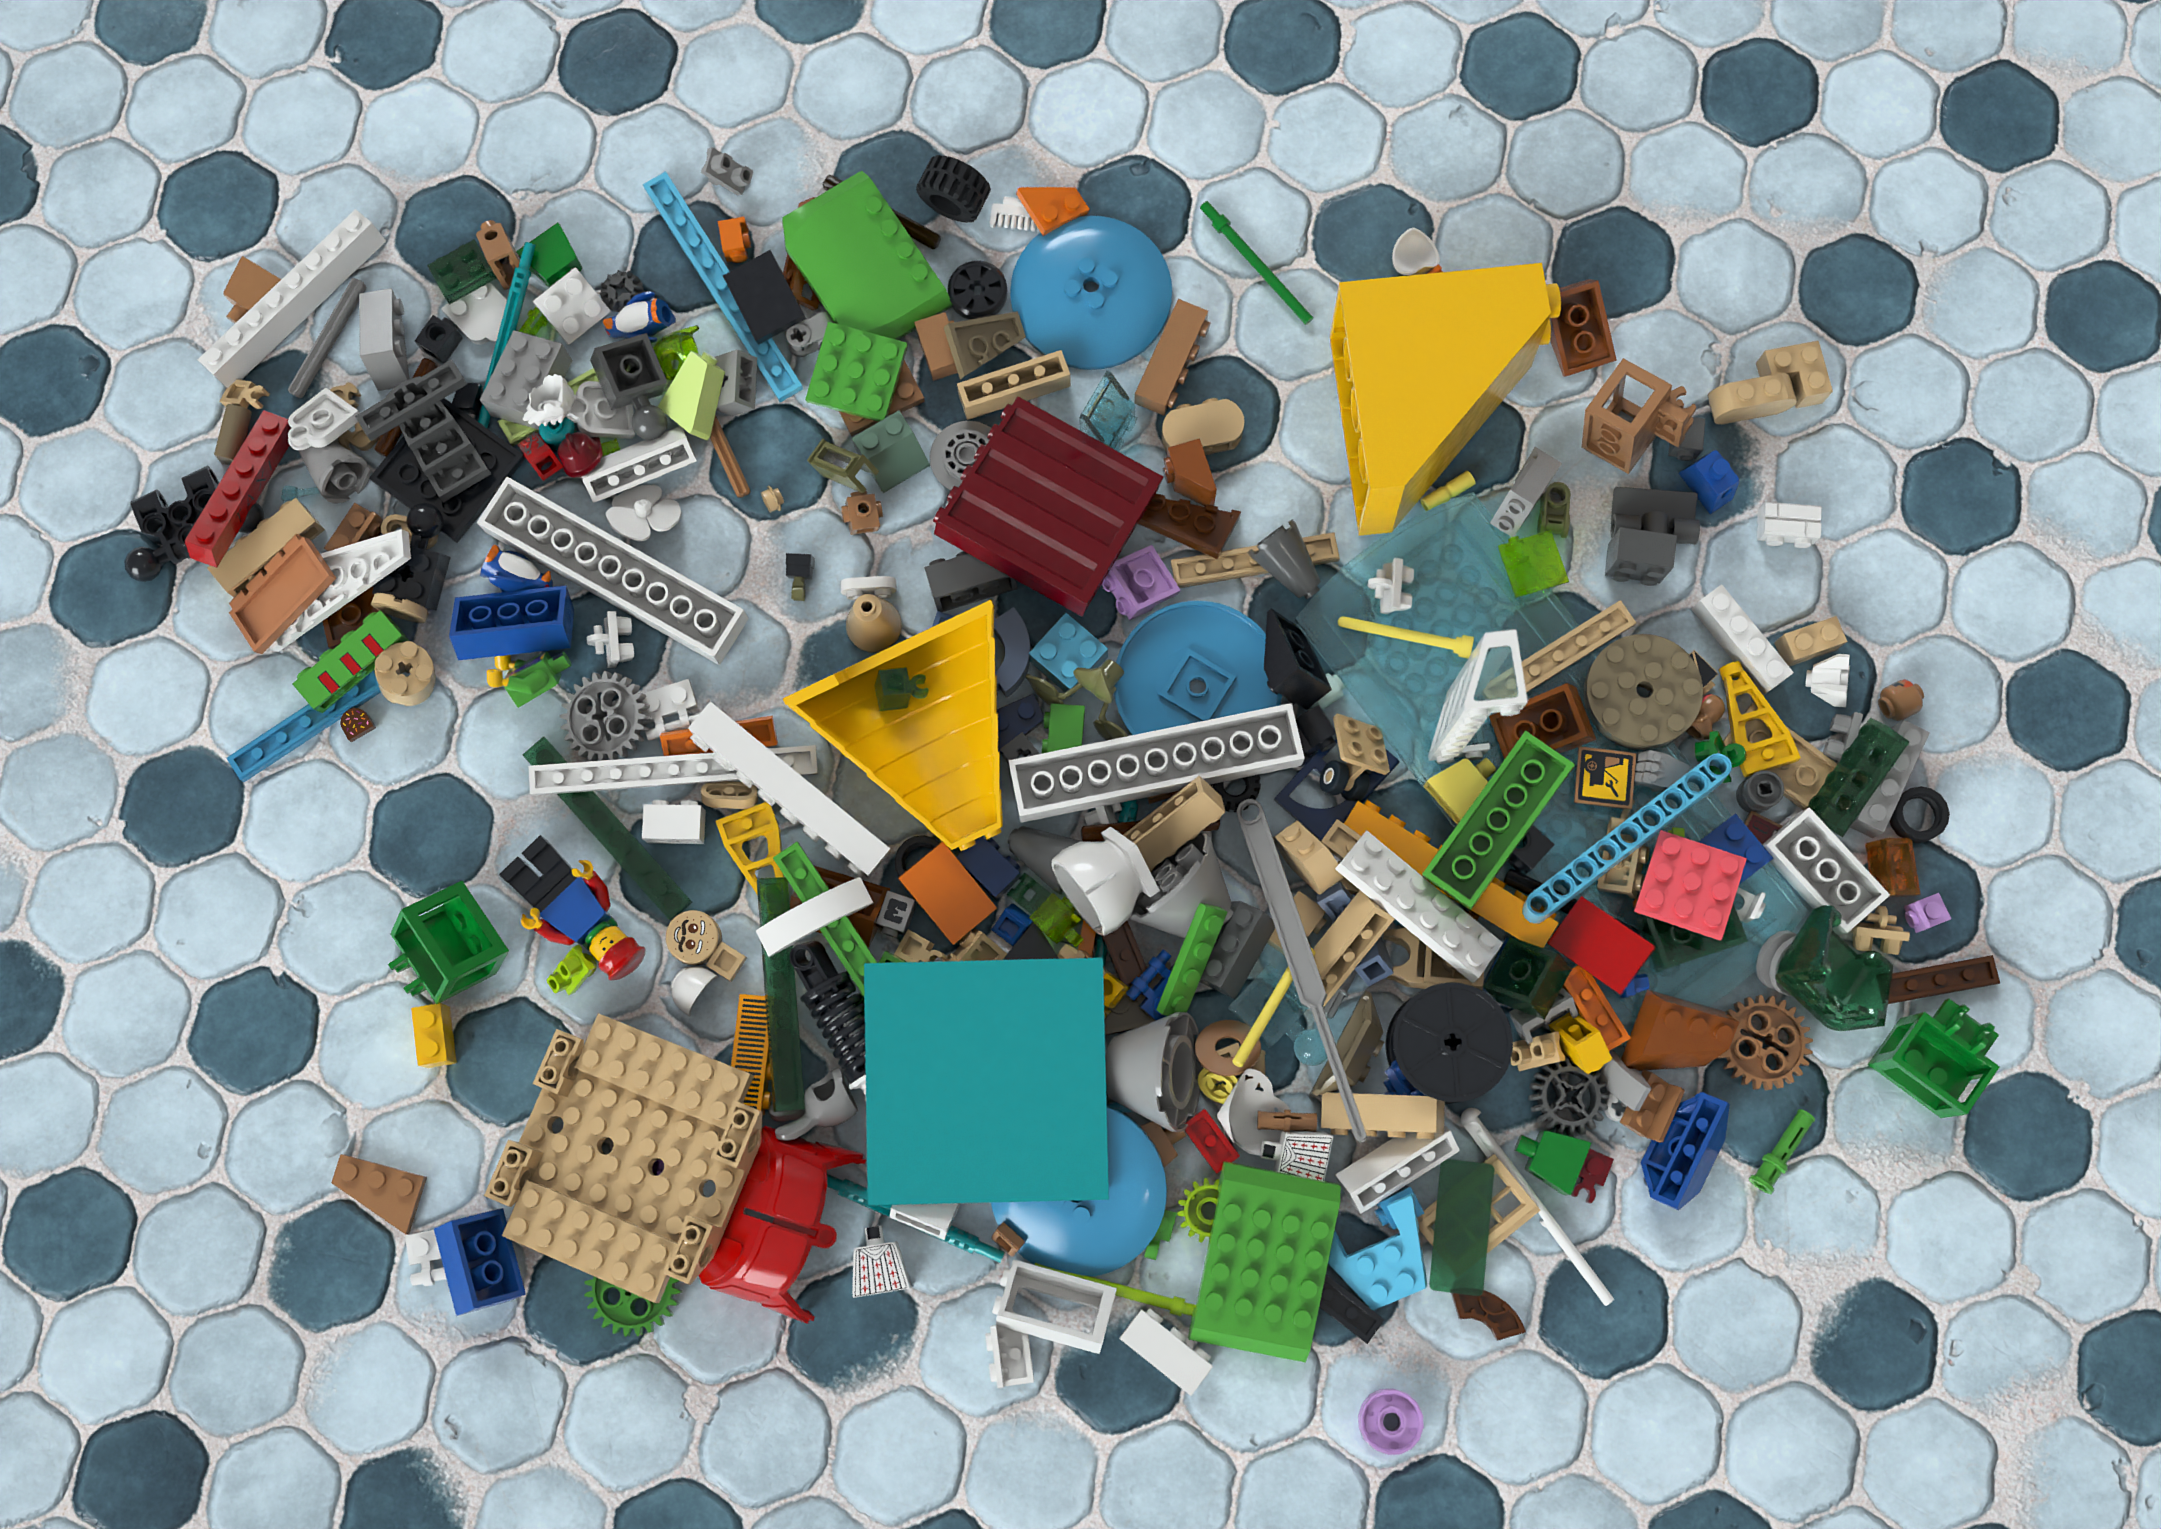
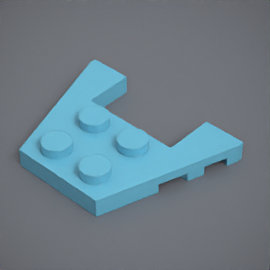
M1413 1193L1387 1205L1400 1232L1396 1235L1347 1255L1336 1231H1334L1328 1264L1372 1310L1419 1292L1427 1287Z

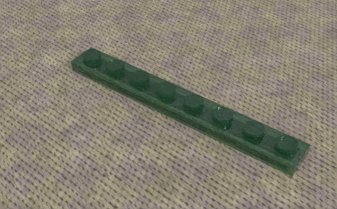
M544 736L522 754L532 766L568 763ZM594 791L557 794L670 921L692 903V900Z
M786 877L759 878L757 880L760 927L790 910L788 880ZM761 942L773 1112L804 1110L805 1102L795 969L789 958L793 945L768 957Z

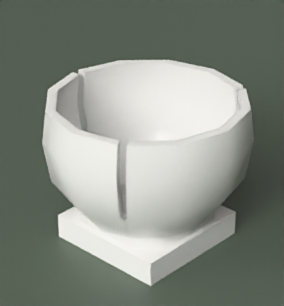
M1112 827L1101 833L1105 840L1104 842H1079L1063 849L1052 859V869L1067 898L1083 920L1097 934L1102 936L1117 930L1131 916L1140 893L1143 892L1152 897L1160 891L1138 846Z

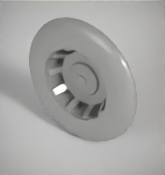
M961 421L946 427L938 434L931 446L930 465L933 474L943 486L949 490H952L954 486H960L962 474L959 472L960 470L964 471L967 465L973 466L975 463L974 456L981 445L980 443L986 446L989 441L987 439L991 430L989 426L976 421ZM952 464L955 465L954 469L950 467Z

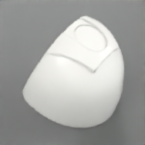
M1416 228L1408 229L1399 237L1392 254L1394 268L1400 274L1407 276L1427 274L1440 262L1435 244L1426 234Z
M700 966L686 967L680 970L674 977L670 987L675 1005L682 1012L691 1016L690 1011L694 1002L708 983L714 978H718V975Z

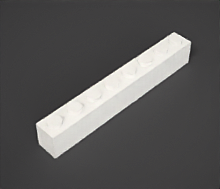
M355 209L197 360L226 388H229L237 379L242 380L386 242L385 238L372 222Z

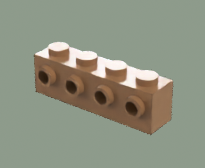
M1181 299L1177 300L1137 387L1134 404L1164 416L1168 407L1173 409L1178 398V393L1175 391L1179 384L1184 385L1189 373V369L1186 367L1190 360L1195 361L1200 346L1197 343L1200 336L1205 338L1211 322L1207 321L1208 310Z

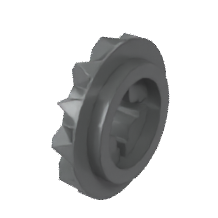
M618 270L613 275L608 274L604 283H601L600 296L610 310L620 312L634 296L643 293L644 288L638 276H635L630 271L621 272ZM625 284V288L628 292H622L621 295L618 296V293L615 289L621 288L622 285Z

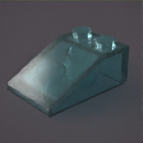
M1105 372L1079 417L1080 431L1120 452L1124 444L1122 437L1126 431L1131 432L1136 424V406L1111 372Z

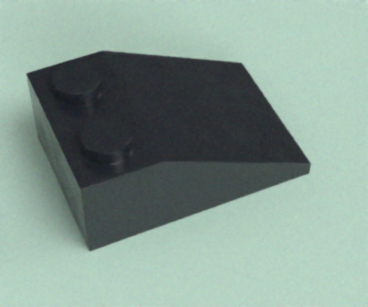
M1271 608L1267 612L1264 671L1268 678L1267 685L1273 693L1277 695L1280 693L1293 705L1297 704L1307 710L1329 693L1332 688L1305 630Z

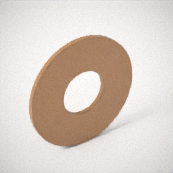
M1221 1020L1208 1025L1200 1032L1195 1043V1053L1199 1063L1209 1072L1221 1076H1235L1244 1073L1248 1068L1251 1069L1257 1063L1261 1054L1260 1039L1257 1041L1243 1067H1238L1233 1064L1232 1060L1234 1057L1225 1058L1220 1056L1215 1050V1045L1224 1038H1233L1242 1045L1251 1027L1240 1021Z

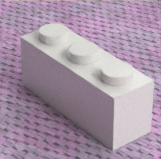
M1149 1308L1147 1312L1140 1309L1119 1338L1192 1396L1213 1367L1208 1362L1211 1356L1198 1346L1192 1350L1184 1343L1187 1337L1174 1327L1170 1331L1161 1325L1164 1319Z

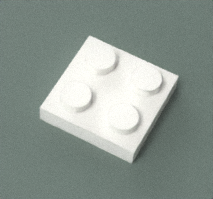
M576 267L532 301L567 345H570L611 312Z

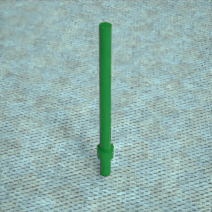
M1205 201L1200 206V209L1213 222L1212 227L1219 234L1223 233L1305 325L1309 324L1314 317L1230 226L1231 222L1224 214L1220 215L1208 201Z

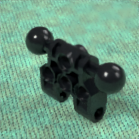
M208 465L182 477L187 493L185 500L176 501L168 506L163 495L156 489L130 502L141 532L153 543L162 545L155 550L147 547L134 548L127 554L124 564L125 570L131 578L142 582L151 581L160 574L163 564L172 561L176 565L182 562V560L190 558L185 539L219 484L216 475ZM256 502L252 505L239 532L251 533L264 520V511L259 503Z

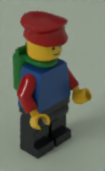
M540 835L521 854L542 873L541 877L520 857L515 858L499 874L534 907L531 908L530 915L535 919H528L525 914H522L521 924L524 928L534 929L535 932L550 942L568 946L575 942L583 945L599 962V969L608 975L609 980H619L628 976L643 961L646 952L645 947L639 946L633 937H627L618 927L616 920L608 913L611 906L608 888L598 874L593 871V865L590 861L579 860V863L584 866L583 873L576 868L573 869L549 841Z

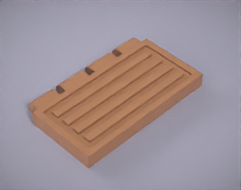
M295 534L283 547L285 553L279 551L264 566L266 572L260 570L246 585L247 590L242 589L229 602L232 607L229 614L255 653L263 654L336 579L312 541L301 537L299 534Z

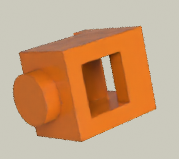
M745 217L718 221L722 250L726 261L734 263L746 261L748 259L747 248H751V242Z

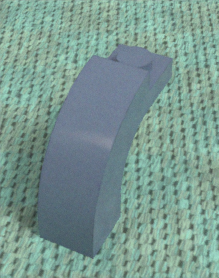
M1014 607L994 620V633L1005 649L1003 663L995 672L997 676V691L1001 690L1006 698L1011 696L1022 684L1030 665L1028 654L1031 651L1029 634L1023 619Z
M1339 882L1328 888L1321 895H1316L1317 903L1331 920L1335 922L1356 895L1355 893L1351 895L1345 886ZM1382 937L1378 939L1355 968L1356 972L1368 986L1394 973L1391 959Z

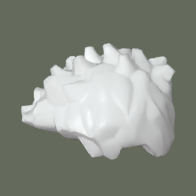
M548 375L544 378L542 385L532 388V392L529 393L530 403L526 408L528 411L524 414L523 420L528 421L530 425L536 423V425L540 426L543 423L544 426H547L549 422L555 425L556 421L561 423L570 414L577 396L562 375Z

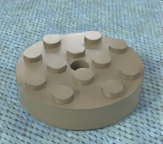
M1651 634L1629 635L1609 644L1592 663L1584 682V704L1593 725L1613 743L1634 750L1657 749L1678 739L1692 725L1702 705L1703 683L1693 659L1676 643ZM1637 686L1650 691L1648 693L1649 697L1639 696L1636 691Z

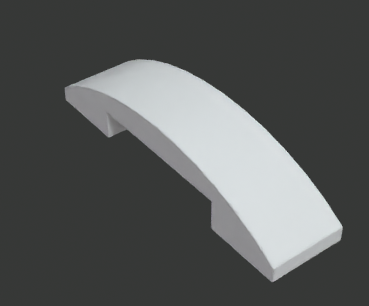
M858 877L796 906L760 927L756 932L768 957H771L796 944V941L873 904V901L861 877Z

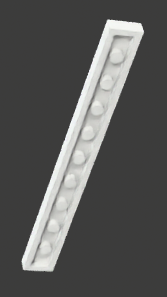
M816 745L769 748V750L801 776L818 775ZM714 753L529 766L530 795L737 781L739 779L735 775L737 771L733 767L727 770L712 757Z

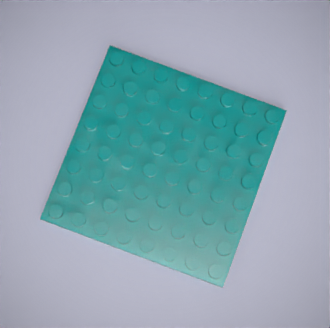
M1103 958L864 963L868 1205L1109 1200Z

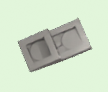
M1610 1050L1609 1053L1612 1060L1597 1070L1601 1073L1597 1079L1600 1082L1607 1083L1605 1087L1632 1110L1639 1111L1652 1088L1637 1069L1627 1068L1616 1052Z

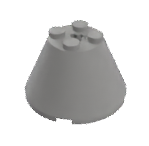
M1200 831L1196 838L1187 841L1178 848L1174 855L1166 857L1156 865L1151 874L1160 891L1152 897L1143 892L1140 893L1133 912L1128 919L1185 939L1200 903L1221 907L1228 913L1223 924L1232 917L1233 911L1230 909L1231 899L1211 838L1205 831Z

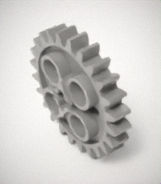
M604 671L602 677L594 672L592 673V680L583 677L584 686L574 684L575 695L571 693L566 694L571 700L570 704H562V707L568 710L567 713L560 715V718L567 720V723L560 728L569 731L564 740L573 741L570 748L576 751L579 750L578 755L584 758L588 756L590 761H597V759L603 761L608 760V758L610 760H617L618 754L627 758V749L636 751L637 747L634 742L636 740L644 741L640 732L649 730V728L643 725V721L650 720L651 717L644 715L643 711L649 709L650 705L641 703L647 696L643 693H637L640 686L631 684L632 679L628 677L622 679V675L616 672L612 675L610 672ZM616 694H618L619 701L615 706H613L612 699ZM592 701L593 708L587 714L586 707ZM624 721V729L621 733H618L617 727L620 722ZM597 728L598 736L595 740H592V732Z

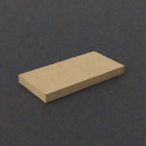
M1753 702L1744 714L1756 711V704ZM1761 719L1747 721L1745 724L1746 737L1750 743L1766 740L1772 736L1770 729ZM1787 727L1801 758L1797 762L1768 771L1776 773L1781 778L1784 784L1783 796L1802 810L1810 807L1816 813L1846 770ZM1731 731L1723 740L1725 746L1732 744Z

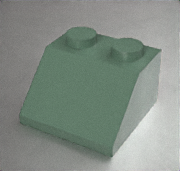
M899 410L852 438L858 455L864 454L878 469L879 473L876 476L871 475L883 493L930 466L916 436Z

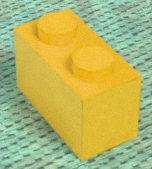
M439 1003L437 1005L431 1004L411 1008L418 1066L432 1068L457 1063L450 1006Z
M1569 1012L1548 1025L1551 1032H1559V1045L1563 1054L1569 1057L1585 1073L1589 1074L1597 1071L1604 1064L1612 1060L1600 1031L1581 1016L1573 1019Z

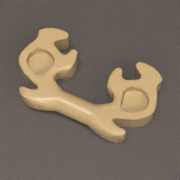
M347 382L345 385L330 389L331 392L355 409L358 407L357 402L352 400V396L360 397L361 393L352 383ZM359 422L355 424V431L350 432L347 430L338 437L340 445L348 450H351L349 448V443H351L357 449L367 451L374 446L380 436L370 441Z

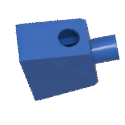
M1716 450L1701 457L1678 473L1692 492L1698 494V500L1710 515L1734 498L1740 482L1737 475L1730 468L1729 462L1723 459Z

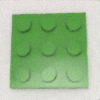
M828 322L805 398L806 402L878 422L887 418L907 352V342Z

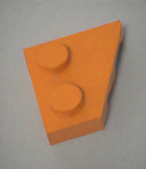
M1020 187L1016 192V195L1043 236L1077 217L1087 215L1090 210L1076 187Z

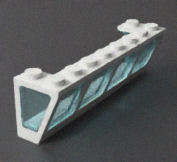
M1516 629L1488 632L1481 638L1447 691L1428 754L1429 761L1437 760V764H1447L1454 762V758L1465 757L1470 761L1482 759L1483 755L1490 749L1489 741H1485L1483 723L1488 716L1494 712H1500L1501 716L1515 715L1520 713L1519 710L1523 709L1527 704Z

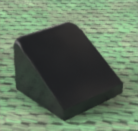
M467 383V385L455 391L452 404L465 413L478 415L481 405L480 398L483 394L482 385Z

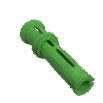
M1798 1109L1797 1114L1782 1134L1772 1152L1762 1157L1763 1163L1755 1175L1749 1177V1181L1755 1187L1768 1194L1774 1192L1773 1186L1781 1174H1785L1788 1170L1786 1163L1815 1121V1118L1810 1113Z

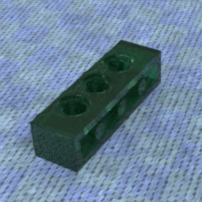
M1870 718L1860 728L1858 736L1851 746L1844 751L1842 759L1835 769L1827 775L1825 783L1818 793L1811 798L1807 808L1810 807L1832 832L1843 837L1910 741L1887 725Z

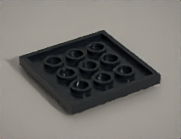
M443 398L440 401L468 437L491 474L443 503L403 436L369 479L409 509L420 503H428L437 507L443 516L441 532L458 543L488 506L505 478H511L526 457L450 401Z

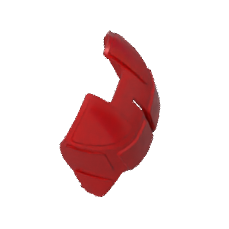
M764 1126L761 1131L760 1147L715 1256L698 1276L701 1283L709 1286V1289L744 1300L761 1303V1306L809 1324V1320L814 1321L815 1316L809 1310L801 1309L787 1290L799 1276L812 1245L820 1248H830L836 1242V1230L829 1225L820 1223L827 1191V1170L850 1163L865 1164L866 1159L863 1158L864 1154L818 1141L812 1143L801 1137L793 1140H779L776 1138V1129ZM748 1208L774 1217L773 1222H767L744 1214V1209Z

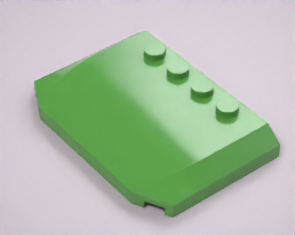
M863 171L856 173L782 217L786 252L836 324L899 340L916 329L914 322L941 314L952 307L946 288L871 178Z

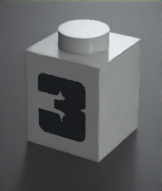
M887 891L876 922L878 927L882 928L881 933L897 938L898 934L905 935L917 906L916 901Z

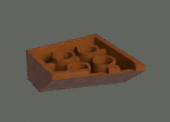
M1647 989L1630 1034L1631 1039L1626 1044L1621 1060L1627 1068L1637 1069L1638 1071L1706 1066L1729 1050L1739 1021L1722 1010Z

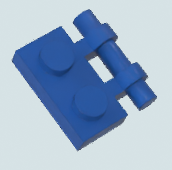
M1164 949L1157 957L1153 956L1150 959L1147 969L1140 977L1136 976L1131 982V988L1126 992V995L1133 1001L1140 994L1146 997L1139 1007L1154 1021L1166 1017V1015H1162L1156 1009L1174 967V964L1170 969L1165 966L1172 956ZM1158 973L1162 976V979L1151 989L1148 984Z

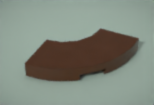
M1464 1287L1450 1290L1458 1318H1472L1481 1321L1491 1330L1497 1341L1526 1333L1524 1325L1514 1309L1498 1296L1476 1288Z

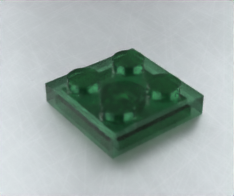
M475 239L427 265L449 305L497 279Z

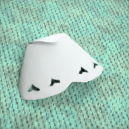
M1248 1068L1234 1086L1217 1115L1235 1146L1238 1145L1249 1154L1260 1155L1263 1140L1279 1143L1280 1134L1283 1130H1257L1258 1111L1275 1112V1107L1278 1109V1112L1290 1109L1284 1101L1273 1096L1272 1084L1262 1072ZM1247 1074L1248 1077L1252 1076L1253 1078L1245 1080V1075ZM1258 1083H1260V1087L1263 1088V1091L1255 1090L1257 1088Z

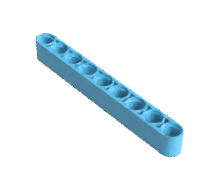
M1720 753L1710 755L1534 890L1523 904L1522 913L1524 918L1534 924L1545 921L1659 833L1660 830H1663L1720 786L1732 769L1729 758ZM1709 766L1718 767L1721 775L1711 772ZM1687 783H1695L1700 791H1692ZM1671 799L1675 801L1678 808L1672 809L1668 807L1665 800ZM1649 816L1653 818L1656 825H1647L1643 817ZM1627 833L1631 835L1634 842L1627 843L1623 841L1621 834ZM1605 850L1610 853L1611 860H1603L1599 856L1598 851ZM1576 868H1585L1589 873V877H1580L1576 872ZM1557 884L1562 885L1567 890V894H1557L1553 886ZM1530 903H1541L1544 907V912H1535L1531 908Z

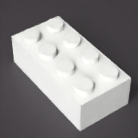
M1810 807L1796 814L1762 844L1774 858L1770 863L1836 935L1848 933L1890 896Z

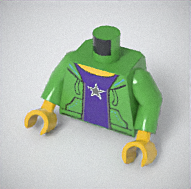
M545 651L527 661L521 659L511 661V655L494 656L497 669L487 670V683L491 687L504 686L519 708L556 686L561 678V672L571 667L572 664L565 652H561L551 658L549 653ZM503 670H509L505 679H503Z

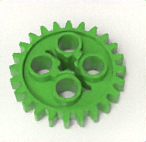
M595 1276L593 1280L584 1282V1284L592 1286V1291L585 1293L584 1296L593 1297L594 1301L587 1306L588 1309L597 1308L598 1311L593 1318L599 1319L604 1317L603 1328L613 1324L612 1333L617 1334L623 1328V1333L626 1337L630 1336L633 1328L637 1336L643 1334V1327L649 1333L653 1332V1322L663 1326L665 1323L662 1315L673 1316L669 1306L679 1305V1302L673 1296L674 1294L682 1293V1290L675 1288V1283L680 1282V1280L670 1277L660 1303H654ZM613 1287L617 1288L621 1295L619 1302L616 1304H612L608 1300V1292ZM640 1298L646 1300L648 1304V1309L644 1315L638 1314L635 1310V1303Z

